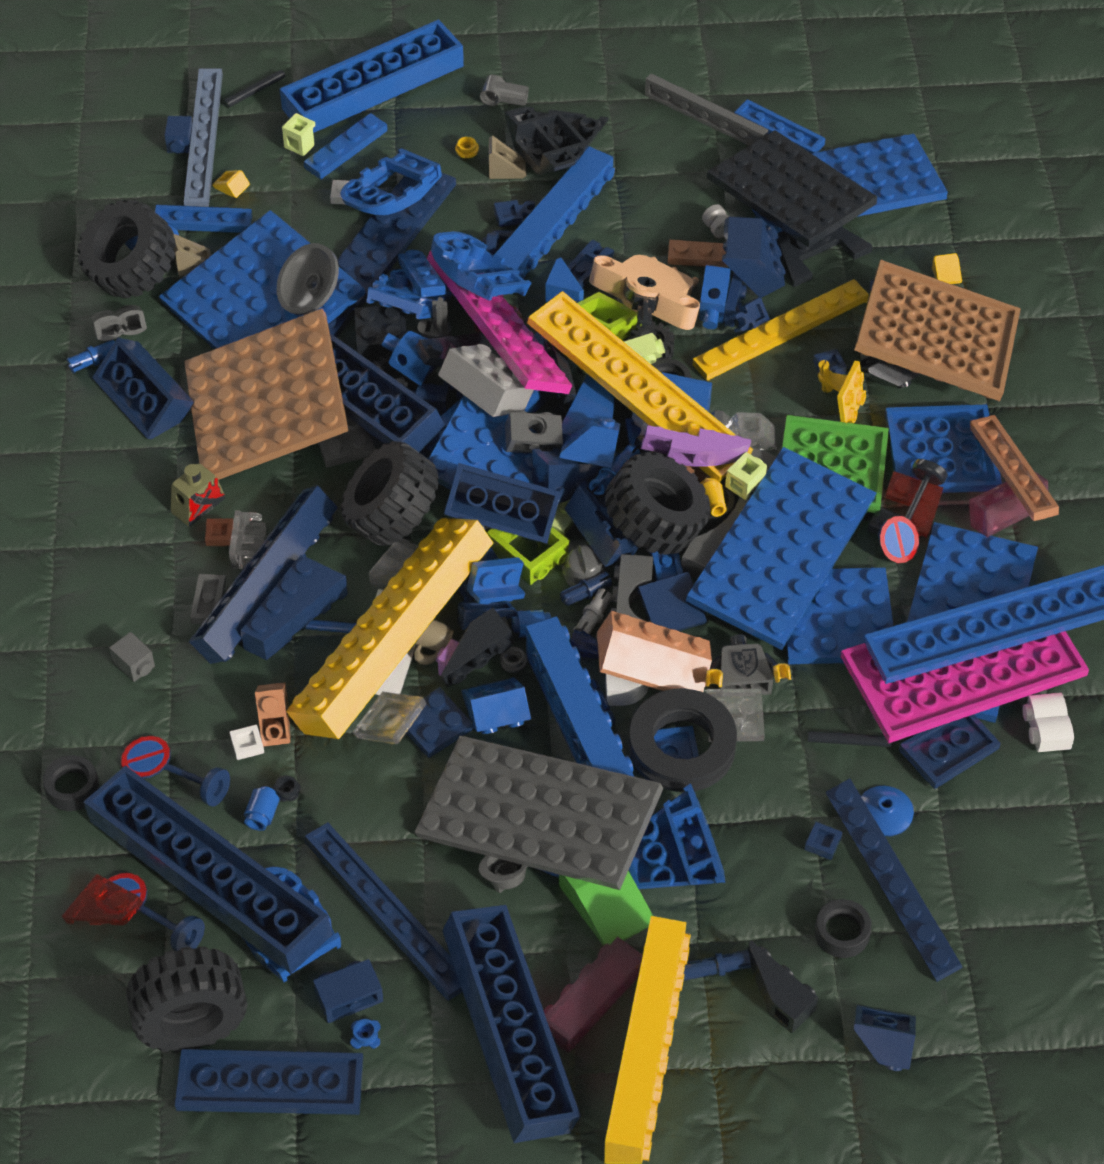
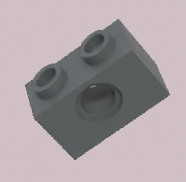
M526 411L510 412L505 422L506 452L532 453V449L552 451L553 448H561L563 444L561 415H553L548 412L540 414L527 413ZM529 429L535 430L538 434L532 433Z

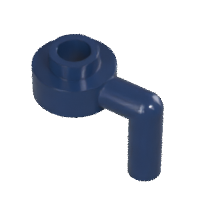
M494 230L492 233H488L487 238L483 237L482 240L487 245L486 251L494 255L499 250V240H508L515 231Z

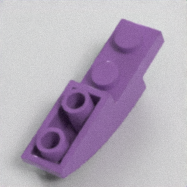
M647 425L641 449L667 454L666 458L676 459L675 462L685 466H718L736 462L745 452H748L751 439L701 428L698 435L694 436L685 432H676L662 427Z

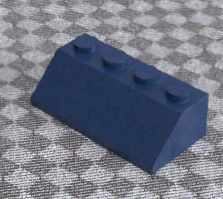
M117 338L93 376L98 385L147 439H153L181 423L194 403L138 341Z
M458 463L444 515L458 519L478 520L483 526L547 544L562 492Z

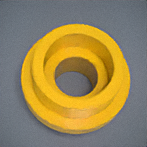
M462 137L458 140L455 151L462 158H472L478 154L479 146L474 138Z

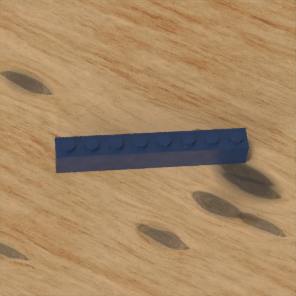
M319 486L302 490L190 639L189 643L210 664L226 662L235 653L234 648L238 642L242 641V628L300 555L306 557V550L318 541L321 530L332 522V515L338 507Z

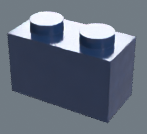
M369 959L362 962H352L344 969L336 972H326L320 975L318 979L313 980L316 997L328 1023L384 1002L382 987Z

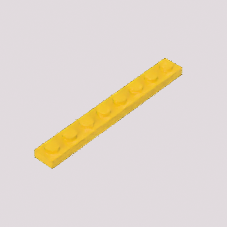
M853 279L693 358L692 365L708 381L867 302L869 294Z

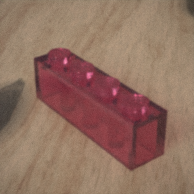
M618 936L611 944L606 943L601 948L598 958L592 964L588 963L583 967L577 981L573 985L569 983L562 990L560 999L554 1005L549 1004L544 1009L551 1034L557 1045L569 1053L639 977L643 955Z

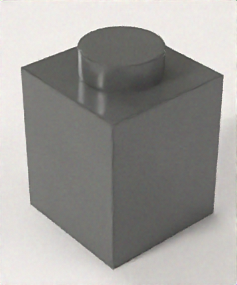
M131 632L110 647L113 663L133 682L140 677L146 676L155 667L152 651Z

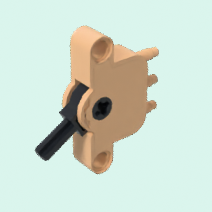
M634 255L623 263L607 256H597L594 258L589 282L593 286L621 299L626 307L636 311L637 323L640 324V327L645 328L646 325H651L652 315L681 329L689 330L694 328L700 303L690 296L692 289L699 283L697 277L691 278L678 271L676 267L671 268L657 261L656 257Z

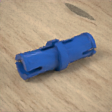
M109 340L95 347L89 346L86 348V351L67 358L66 360L67 363H70L68 366L72 373L92 364L94 366L100 364L99 361L104 360L115 341Z

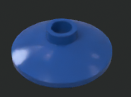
M876 786L861 795L884 836L898 835L910 826L914 815L913 805L908 796L899 789L890 786ZM885 804V805H889L890 807H889V808H885V807H883L882 805Z

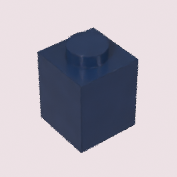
M168 116L165 131L167 153H189L193 125L191 116Z

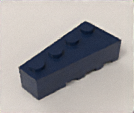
M300 555L242 628L241 636L244 650L268 660L288 644L294 634L301 629L304 631L306 626L320 613L324 615L331 609V605L338 599L342 600L348 595L346 576Z

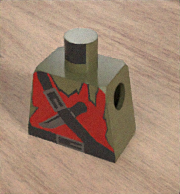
M201 464L186 466L184 469L185 473L171 485V513L188 527L226 499L217 477Z

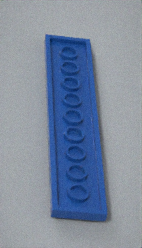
M1104 565L865 634L864 643L885 684L1095 623L1104 620Z

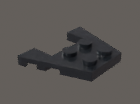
M843 227L835 230L811 247H807L785 231L778 232V238L776 239L793 287L812 279L813 273L802 262L805 259L839 244L854 260L871 253L873 248L869 242Z

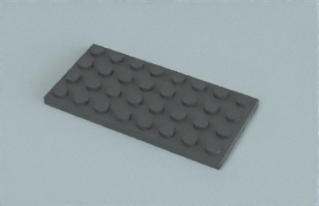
M459 736L414 833L421 839L620 890L663 787L658 782Z

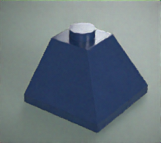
M857 1005L854 1030L877 1062L889 1070L901 1071L902 1068L909 1070L916 1035V1016Z

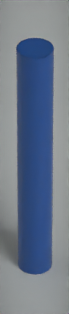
M312 620L306 626V629L350 633L357 623Z

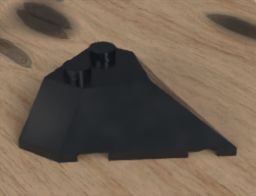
M527 106L505 112L514 148L538 176L574 166L609 119V117L604 116L594 119L586 117V114L550 109L548 113L536 112L534 107Z

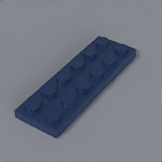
M181 1049L175 1108L176 1111L360 1115L363 1053Z

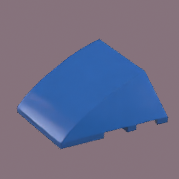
M691 783L683 788L684 792L673 801L668 800L663 804L664 807L651 817L629 868L638 889L725 883L724 869Z

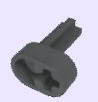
M438 297L437 301H432L433 318L423 319L417 325L418 334L428 339L452 336V326L448 322L447 302H444L443 298Z

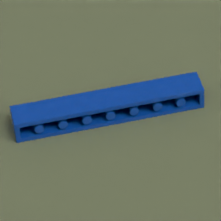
M589 146L577 163L565 173L496 252L505 258L503 263L509 268L514 266L520 272L519 276L525 279L527 273L537 266L539 259L550 251L551 245L562 237L564 230L575 222L577 215L588 207L590 200L600 193L602 186L612 179L615 172L613 157Z

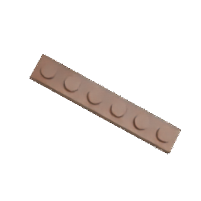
M992 415L970 421L971 431L1032 520L1036 521L1058 515L1059 506L996 416Z

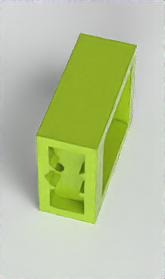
M600 292L577 303L622 341L630 337L631 331L635 330L637 312Z
M554 527L551 528L547 542L551 547L532 562L527 560L509 544L518 535L497 529H490L486 532L493 542L491 548L499 559L519 557L524 562L520 577L529 585L543 579L556 565L563 564L569 554V540Z

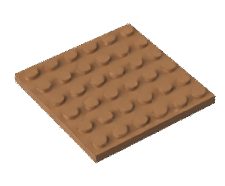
M880 260L854 350L861 352L865 356H872L889 364L909 369L914 373H921L937 381L946 382L958 386L960 389L969 390L986 398L1000 401L1004 393L1021 308Z
M323 309L316 310L184 361L189 396L194 401L191 409L199 463L213 473L218 480L348 432L327 316Z

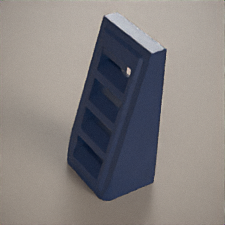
M460 602L458 603L457 624L462 630H467L470 622L492 607L501 618L506 617V619L517 616V611L510 602H492L490 604Z

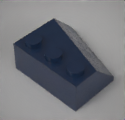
M726 218L724 236L727 241L723 243V249L726 254L722 255V261L758 297L762 298L785 286L783 276L785 269L780 261L782 253L777 245L776 239L778 234L772 225L769 226L763 219Z

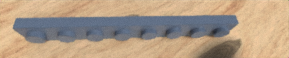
M199 69L184 206L209 207L223 78L222 69Z

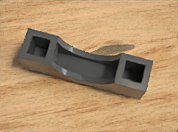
M621 554L620 565H615L614 581H619V586H613L612 602H617V608H611V611L640 619L632 612L630 605L640 597L637 591L638 587L649 584L652 581V556Z

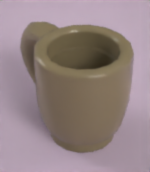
M432 620L415 642V645H417L414 652L415 660L421 665L432 664L436 661L442 647L446 648L454 631L450 630L447 625ZM421 648L436 652L432 655H425L421 652Z

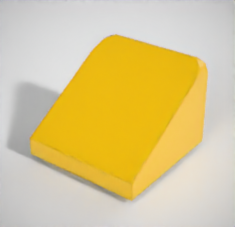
M242 170L225 171L212 186L231 197L237 198L249 186V182Z
M956 253L934 256L932 270L935 279L949 284L962 283L959 258Z

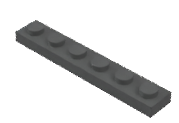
M650 74L646 78L645 96L748 146L768 135V129L749 121L656 75Z

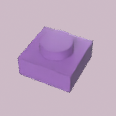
M453 639L450 640L446 648L442 647L437 655L436 662H438L439 675L442 674L459 642Z

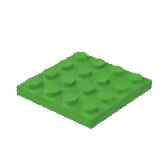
M787 415L782 448L785 447L876 492L875 499L867 512H880L889 428Z

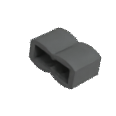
M126 305L116 311L104 310L91 316L94 334L98 340L102 341L116 339L122 334L136 335L147 329L144 313L140 306Z

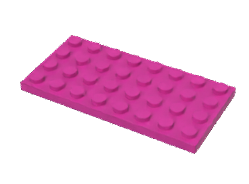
M1066 631L885 684L865 643L842 650L841 652L844 664L888 743L1085 677L1089 672L1087 665Z

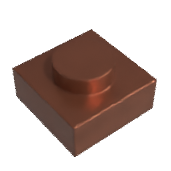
M233 518L207 519L206 546H233Z

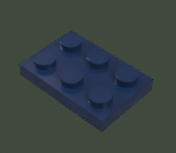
M973 714L917 733L901 743L899 751L935 790L997 751L1001 743Z

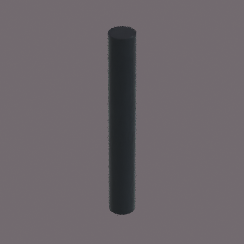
M280 69L224 100L225 106L230 108L284 79V71Z
M808 731V742L892 747V742L888 743L885 736Z

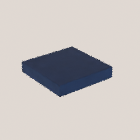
M689 572L638 587L637 591L649 622L677 631L706 623L707 620L703 610L686 601L687 595L693 587Z

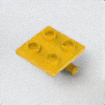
M825 360L820 361L818 364L820 370L818 380L822 383V391H826V393L831 392L833 389L838 391L837 399L840 421L855 423L858 409L866 400V391L863 390L864 374L860 369V361H854L848 375L832 373L829 368V362H825Z

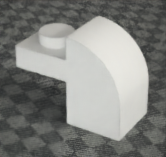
M606 674L605 677L606 699L609 706H623L636 703L648 691L649 686Z

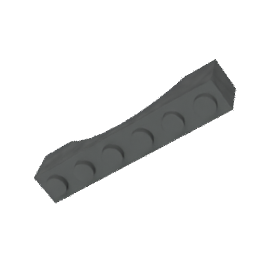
M751 447L753 449L751 455L761 459L767 465V473L777 456ZM756 488L749 494L747 500L742 497L739 498L735 509L719 526L694 538L682 556L681 566L683 573L689 572L691 577L699 578Z

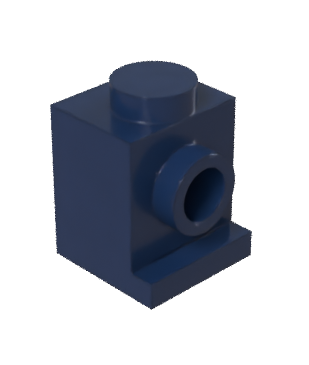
M444 381V385L423 383L422 386L418 385L417 389L412 390L413 393L436 408L440 416L448 410L450 401L448 382Z

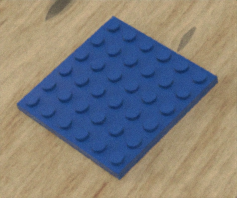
M270 210L159 296L160 301L213 349L303 316L292 314L281 306L277 297V280L281 268L288 257L298 248L311 243ZM339 267L335 290L328 301L319 308L323 309L326 313L328 324L366 294L365 289Z

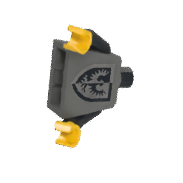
M738 634L730 638L731 646L722 647L721 656L714 658L710 669L706 671L705 686L709 687V684L719 685L720 698L768 695L772 693L773 678L775 683L780 682L782 678L791 680L790 666L785 663L778 664L768 653L763 652L761 645L747 644L746 637Z

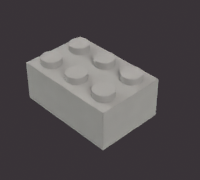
M483 344L449 349L438 376L492 417L507 415L515 411H524L534 391L532 389H525L504 360L494 355L491 349Z

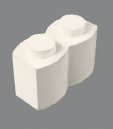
M1063 694L1030 695L1027 704L1023 705V717L1025 721H1029L1031 726L1029 728L1031 744H1035L1038 752L1071 749L1074 733Z

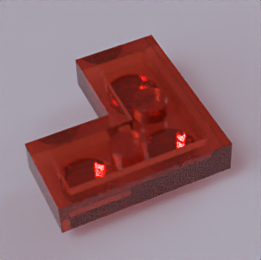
M893 471L885 498L910 507L922 480ZM931 483L927 484L910 520L915 525L918 535L928 536L943 487Z

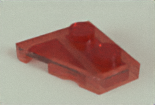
M96 874L65 911L62 918L68 924H74V920L88 921L90 925H102L104 923L126 925L143 902L139 896Z

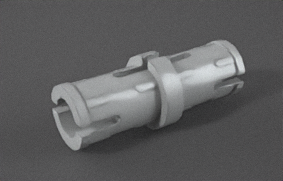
M598 589L590 605H586L583 609V616L573 629L577 637H579L583 630L584 633L580 639H588L595 625L602 621L604 617L603 612L612 601V594L610 592H607L603 598L602 595L605 589Z

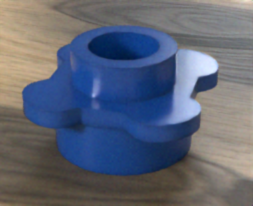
M369 1019L354 1021L351 1024V1030L353 1031V1038L350 1041L351 1046L355 1049L363 1046H369L372 1049L377 1048L380 1045V1039L378 1038V1031L381 1029L380 1023ZM363 1033H368V1036L364 1037Z

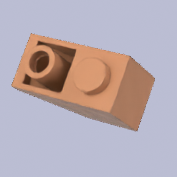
M286 683L259 685L255 691L263 746L290 743V717L286 712L289 708Z

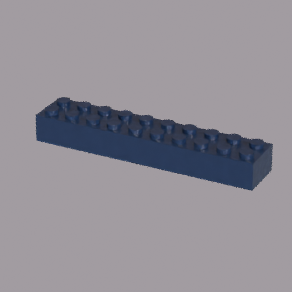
M126 765L84 801L91 823L290 974L333 935L329 917L325 912Z

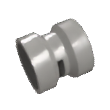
M713 205L703 213L702 221L707 227L711 228V232L716 238H724L725 219L730 216L726 215L721 205Z

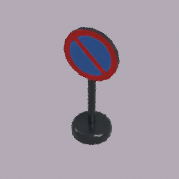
M925 459L914 461L912 472L921 480V484L905 517H891L885 520L880 527L878 535L879 547L882 554L891 562L905 563L916 554L919 537L915 525L910 520L927 484L942 485L948 477L947 471L932 461Z

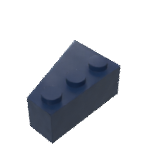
M590 482L579 485L564 509L600 561L607 567L621 561V554L634 555L639 547L634 545L631 539H626L622 535L623 532L619 528L616 529L613 525V518H609L607 513L608 506L605 504L606 492L602 495H595L594 492L598 487L596 486L591 491L589 488Z

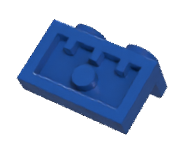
M519 557L473 562L466 590L479 604L523 599L525 592L518 584L524 562Z

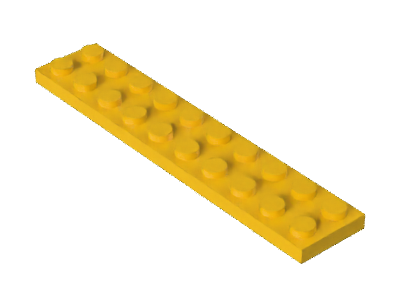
M563 291L529 316L527 324L649 426L685 432L694 436L698 435L700 428L735 435ZM749 447L747 453L751 454L753 449ZM734 463L698 467L711 478L720 482L726 477L727 470Z

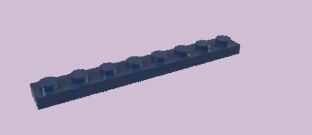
M851 779L826 791L827 797L936 982L963 968Z
M327 822L305 835L304 843L445 999L449 1001L463 991L451 956L336 830Z

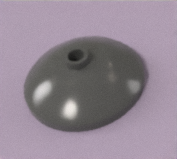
M311 243L298 248L288 257L281 268L277 280V297L285 310L295 315H306L318 310L328 301L335 290L339 274L338 261L333 251L322 244Z

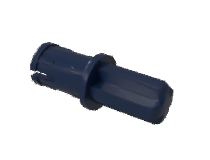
M604 571L588 580L582 579L579 581V584L560 593L561 601L566 606H569L584 598L591 599L598 589L612 587L611 578L605 580V577L609 575Z

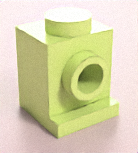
M295 113L282 127L284 148L304 156L314 146L313 127L315 122Z
M653 333L624 341L650 364L655 363L656 359L662 357V354L665 353L661 338L657 339Z
M745 452L727 470L725 487L747 500L749 494L760 484L766 475L767 465L761 459Z

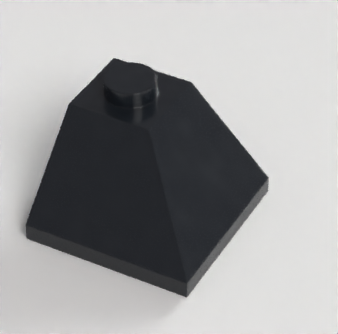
M872 356L860 360V369L864 374V379L884 386H897V389L904 388L911 384L912 379L919 376L918 373H914L909 369L889 364ZM852 365L847 367L846 374L849 373Z

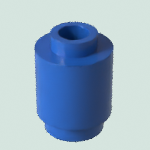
M543 610L517 611V616L511 618L512 632L517 633L518 638H526V626L550 619V612H544Z
M266 786L253 790L244 813V823L249 828L264 831L271 824L280 801L275 790Z

